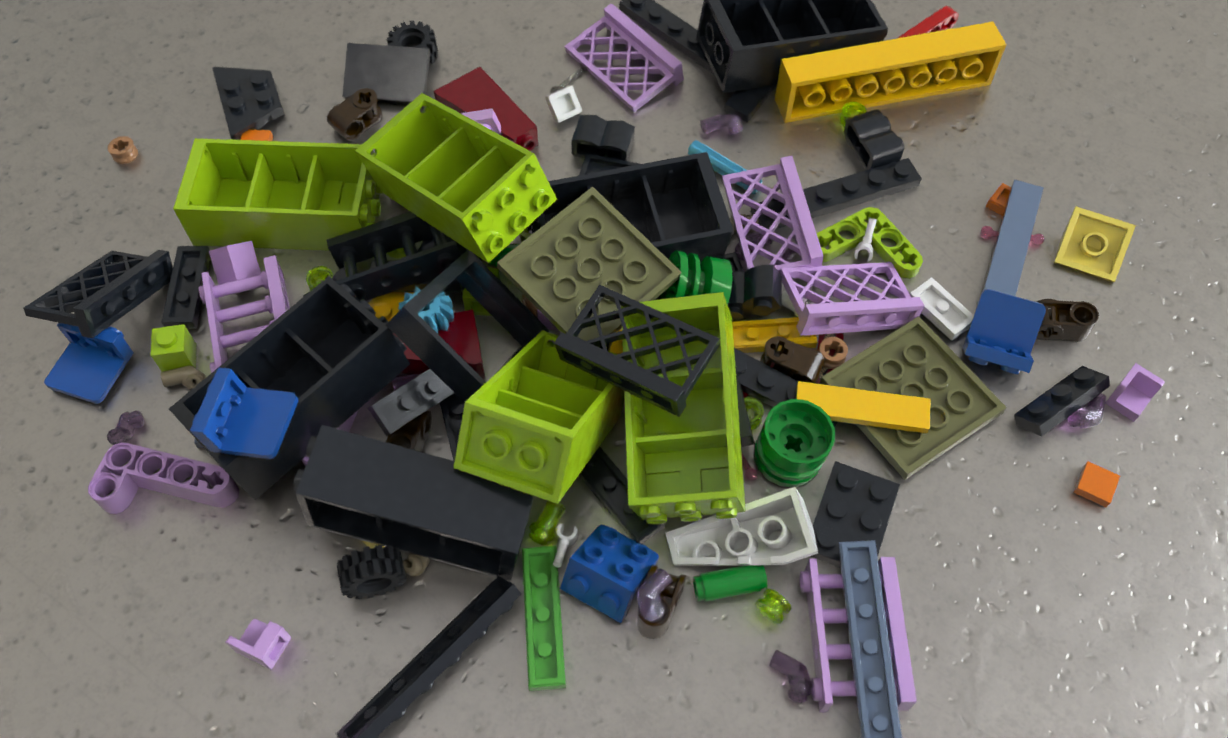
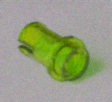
M548 500L546 501L536 522L531 523L529 526L530 532L528 535L534 542L540 545H547L548 541L554 539L555 535L553 532L566 512V508L563 507L562 503L556 504Z

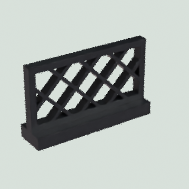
M111 250L23 308L24 312L28 317L78 326L82 337L94 338L170 283L173 266L169 251L157 250L147 257Z
M599 284L566 334L561 332L554 345L560 360L680 417L687 406L686 399L719 347L720 338ZM605 298L616 303L617 310L597 315L596 308L601 300ZM636 313L645 316L647 324L627 329L624 320L625 316ZM620 318L623 330L603 336L600 324ZM597 326L598 338L584 341L577 337L583 328ZM664 327L675 330L677 338L657 343L653 330ZM650 332L653 344L633 350L630 337ZM626 338L629 351L617 355L607 351L606 344ZM697 340L707 344L703 353L688 357L684 344ZM680 346L684 359L663 364L660 351ZM656 352L659 366L644 369L637 365V357ZM687 367L689 376L683 386L668 380L666 372Z

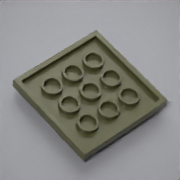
M591 187L497 262V268L560 332L565 334L599 284L638 302L652 301L673 285L682 273L594 187ZM605 298L601 300L596 308L597 315L617 310L616 303ZM620 318L600 324L603 336L615 333L622 328ZM597 326L583 328L577 337L584 341L598 338Z
M919 316L822 376L820 384L931 399L930 430L928 433L856 424L904 480L1002 415L1007 408Z

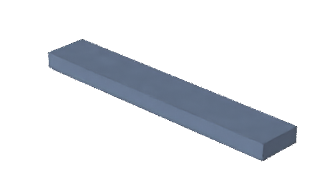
M1014 179L983 290L991 289L1016 296L1044 187Z
M875 540L839 542L838 548L861 738H902Z

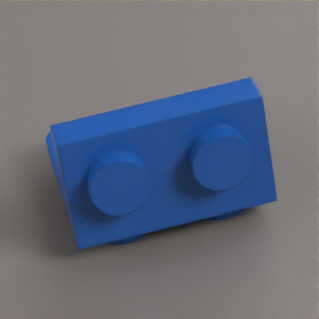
M983 290L963 345L965 355L969 356L968 359L981 365H987L988 361L1001 365L1000 369L1012 374H1019L1020 371L1030 373L1034 362L1031 351L1046 313L1045 306L1042 303L999 291Z
M58 323L57 327L70 343L45 378V385L49 389L88 402L101 403L134 352L124 340V334L116 328L109 326L94 338H87L81 336L78 326Z
M218 367L212 382L208 385L201 407L194 416L190 432L210 452L272 459L280 449L298 404V398L293 392L248 388L232 369Z
M599 525L570 557L560 589L621 623L628 614L637 588L649 574L651 566L653 564L656 565L659 555L646 545L636 543L634 540L619 533L616 529L606 525Z

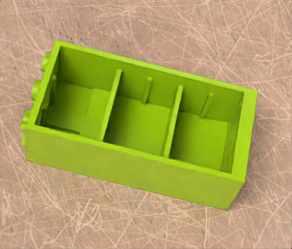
M424 93L416 97L355 150L383 194L488 263L557 200L533 152ZM423 106L424 110L420 112V108Z
M195 138L173 210L193 246L224 247L252 241L254 248L329 251L327 239L375 223V218L379 217L381 213L379 197L383 192L355 152L362 144Z
M724 293L640 302L720 338V345L686 399L687 406L680 417L624 391L628 506L641 519L646 520L648 524L667 523V518L681 517V521L686 522L702 520V515L716 514L718 519L735 518L738 512H746L732 316ZM638 313L624 317L627 329L647 324L645 316ZM669 327L653 330L657 343L677 338L675 330ZM650 332L630 337L633 350L653 344ZM626 338L622 339L624 353L629 351ZM697 340L684 344L688 357L703 353L707 344ZM680 346L660 351L663 364L684 359ZM656 352L636 358L637 365L641 368L648 369L659 366ZM687 367L666 372L668 380L680 386H683L689 376Z
M542 330L465 402L453 468L558 504L619 420L625 400L624 390L560 360L556 347L552 340L555 342L559 335Z

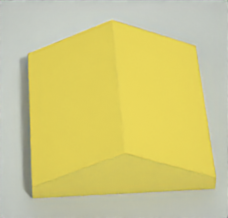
M1075 206L1061 237L1054 263L1114 283L1136 225Z

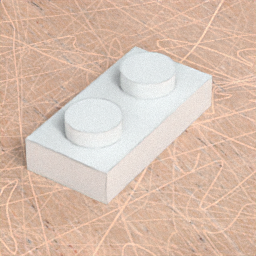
M932 277L910 292L911 297H920L925 305L921 313L951 341L969 329L974 315Z

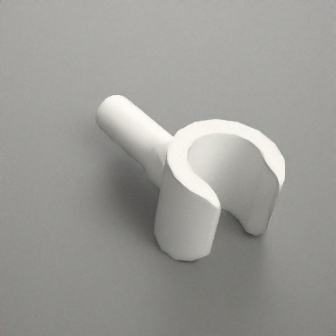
M869 218L863 240L855 248L854 257L856 260L858 252L862 249L869 252L867 262L871 261L873 257L871 242L876 219Z
M563 523L558 525L557 539L559 543L553 562L555 567L562 566L566 550L569 546L576 543L578 539L576 526H574L572 535L563 536Z

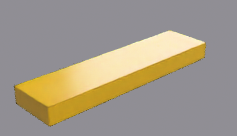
M800 381L797 383L795 399L807 400L820 406L830 416L831 421L919 433H928L930 430L931 399Z

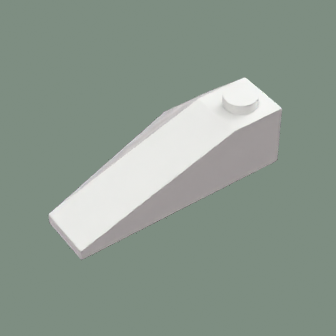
M792 487L745 504L746 512H738L735 518L718 519L714 515L666 532L673 564L675 566L786 565L818 554L814 529L802 496L796 487Z

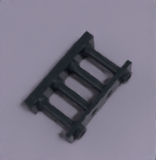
M411 211L326 240L328 249L338 269L345 268L346 278L335 282L339 285L342 283L347 284L356 295L355 299L358 302L361 299L368 301L437 277L461 256L456 241L447 243L444 233ZM433 237L435 247L418 253L415 243ZM404 248L406 257L388 263L386 253ZM374 258L375 268L358 273L356 263Z

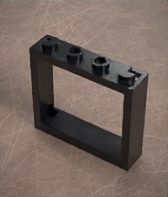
M470 250L464 252L405 304L386 324L464 403L486 382L418 315L455 280L521 345L504 365L542 330L549 332L539 319Z

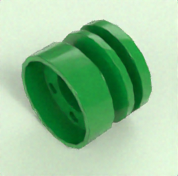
M677 250L671 254L669 260L682 273L679 279L661 294L660 299L723 292L728 305L733 278L732 266L729 260L706 256L700 263L697 254L689 253L686 255V252Z
M791 399L777 404L770 410L754 444V460L758 470L767 480L779 486L798 487L809 483L817 476L835 443V427L830 416L820 406L807 400Z

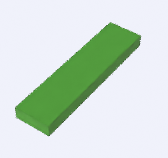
M557 546L522 548L529 691L566 688L558 567L553 565Z

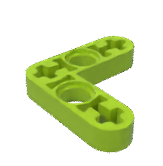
M874 207L864 208L816 233L823 253V262H828L855 248L857 244L862 242L868 224L865 220L868 221L869 218L876 219L871 245L885 262H892L900 277L908 279L915 277L923 262V258L918 250L883 212ZM843 230H848L852 232L855 237L852 239H845L840 236L839 232ZM890 238L895 241L896 246L887 247L882 244L881 240Z

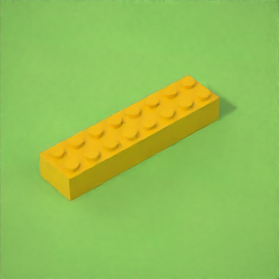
M992 21L781 59L775 101L784 123L988 86L992 83L1007 44Z

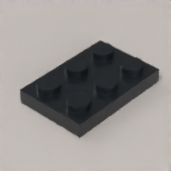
M835 461L813 523L818 554L810 557L841 568L839 542L875 540L878 557L900 484Z

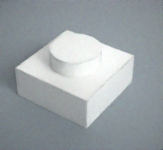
M572 85L545 96L555 123L583 112Z

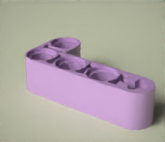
M118 443L108 449L88 486V493L91 498L109 514H118L126 510L139 487L221 508L233 504L239 495L237 484L221 466L129 443ZM189 476H192L190 480H188L187 482H184V480H185L186 478H188Z

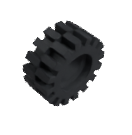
M410 21V25H406L405 22L400 23V28L396 25L393 27L394 32L389 31V37H387L388 46L407 47L412 44H419L416 48H428L430 50L429 62L432 64L435 62V58L438 56L437 42L434 30L428 24L424 26L423 22L419 21L415 25L414 21Z
M376 545L373 549H370L369 546L363 547V551H351V555L346 554L342 557V560L337 562L341 593L343 596L346 595L347 598L355 596L356 599H362L364 596L373 598L375 594L385 595V591H395L396 587H401L403 582H406L401 551L397 547L393 548L390 545L382 548V545Z

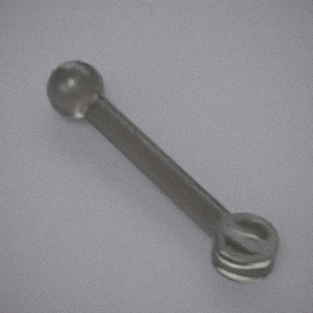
M581 64L579 70L559 86L552 87L550 93L552 94L565 88L582 73L588 72V69Z

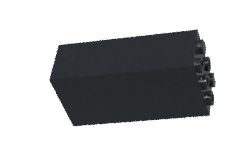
M704 0L696 37L722 92L729 93L777 85L781 59L884 41L888 28L871 0Z
M707 152L548 181L557 200L526 228L527 231L532 230V234L535 233L591 187H594L668 259L675 250L686 252V255L689 253L697 254L700 260L706 256L716 257L724 255L734 232Z
M329 276L219 367L232 369L248 388L293 392L297 396L298 404L277 455L272 459L210 452L194 436L216 462L254 500L258 499L306 456L310 438L312 435L318 436L321 425L337 429L410 365L403 353L407 348L386 326L388 323L386 318L381 316L378 319L375 316L374 309L364 299H361L359 302L355 299L356 295L347 284L342 283L339 285ZM217 369L169 408L171 413L189 432L194 416L201 407L208 385L212 382Z
M321 425L318 436L312 435L306 450V456L309 457L305 470H298L293 489L296 491L297 502L301 506V512H303L308 526L385 547L390 545L393 548H399V551L494 577L500 576L505 580L511 581L534 499L533 495L453 468L454 461L329 426Z

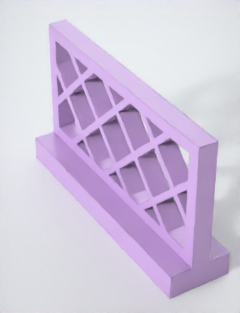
M612 3L604 8V17L565 46L566 52L633 112H636L671 83L677 86L684 80L682 62ZM604 27L611 31L610 37H596L597 33ZM610 44L609 52H595V45ZM614 44H626L628 52H613ZM581 45H591L590 52L579 53L576 49ZM612 59H627L626 67H612ZM631 59H643L645 67H630ZM594 60H608L607 67L596 68L593 65ZM630 74H644V82L629 83ZM648 74H661L664 77L659 82H648ZM611 75H625V82L613 83L610 81ZM628 90H643V94L633 101L628 97Z
M792 156L780 158V164L722 176L724 190L747 270L754 267L753 260L758 254L771 260L772 262L769 265H774L778 272H780L781 268L822 266L823 253ZM776 176L777 183L773 189L759 183L763 177ZM743 182L749 185V187L742 195L732 190L731 184ZM754 189L768 195L762 204L748 198ZM772 198L784 203L785 207L780 214L767 208ZM743 204L757 210L750 220L741 216L738 212ZM762 213L775 220L769 229L755 223ZM779 223L792 229L788 239L774 233ZM750 229L764 235L758 245L746 240L745 236ZM769 238L783 245L776 255L763 249ZM789 248L799 253L801 261L790 263L781 257L786 249Z
M892 262L781 268L779 272L782 276V283L799 317L797 329L801 336L899 329L920 316L925 306L920 297H911ZM886 273L890 281L887 282L873 274ZM847 275H855L864 281L861 284L847 277ZM819 277H828L836 281V283L831 285L819 279ZM792 278H799L808 284L806 287H803L794 282ZM869 282L883 289V292L880 294L866 285ZM842 284L856 292L854 295H851L838 287ZM812 286H815L828 294L823 297L810 289ZM889 292L898 298L890 299L885 295ZM862 294L871 300L863 301L858 296ZM834 296L844 302H833L829 299ZM803 298H806V299H808V300H810V301H812V302H814V303H816V304H805V305H804V302H803L802 299H803Z

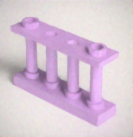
M276 255L263 258L265 271H261V275L215 286L208 271L201 273L203 286H199V294L207 308L214 362L210 363L211 373L228 360L226 348L250 342L290 309L284 274ZM260 287L269 289L270 295L265 296L264 300L220 310L219 297ZM267 311L270 314H274V320H271L268 325L224 335L222 322Z
M880 557L878 565L898 711H908L917 702L896 561L895 557ZM809 559L805 570L800 571V589L802 593H807L816 678L811 679V694L813 701H818L819 712L821 713L828 712L833 704L832 697L856 696L854 681H831L828 660L852 659L850 644H826L824 624L847 623L846 608L822 609L820 589L843 588L842 574H818L817 559Z

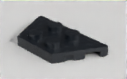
M212 67L232 140H240V135L250 128L259 130L267 122L275 120L284 114L270 70Z

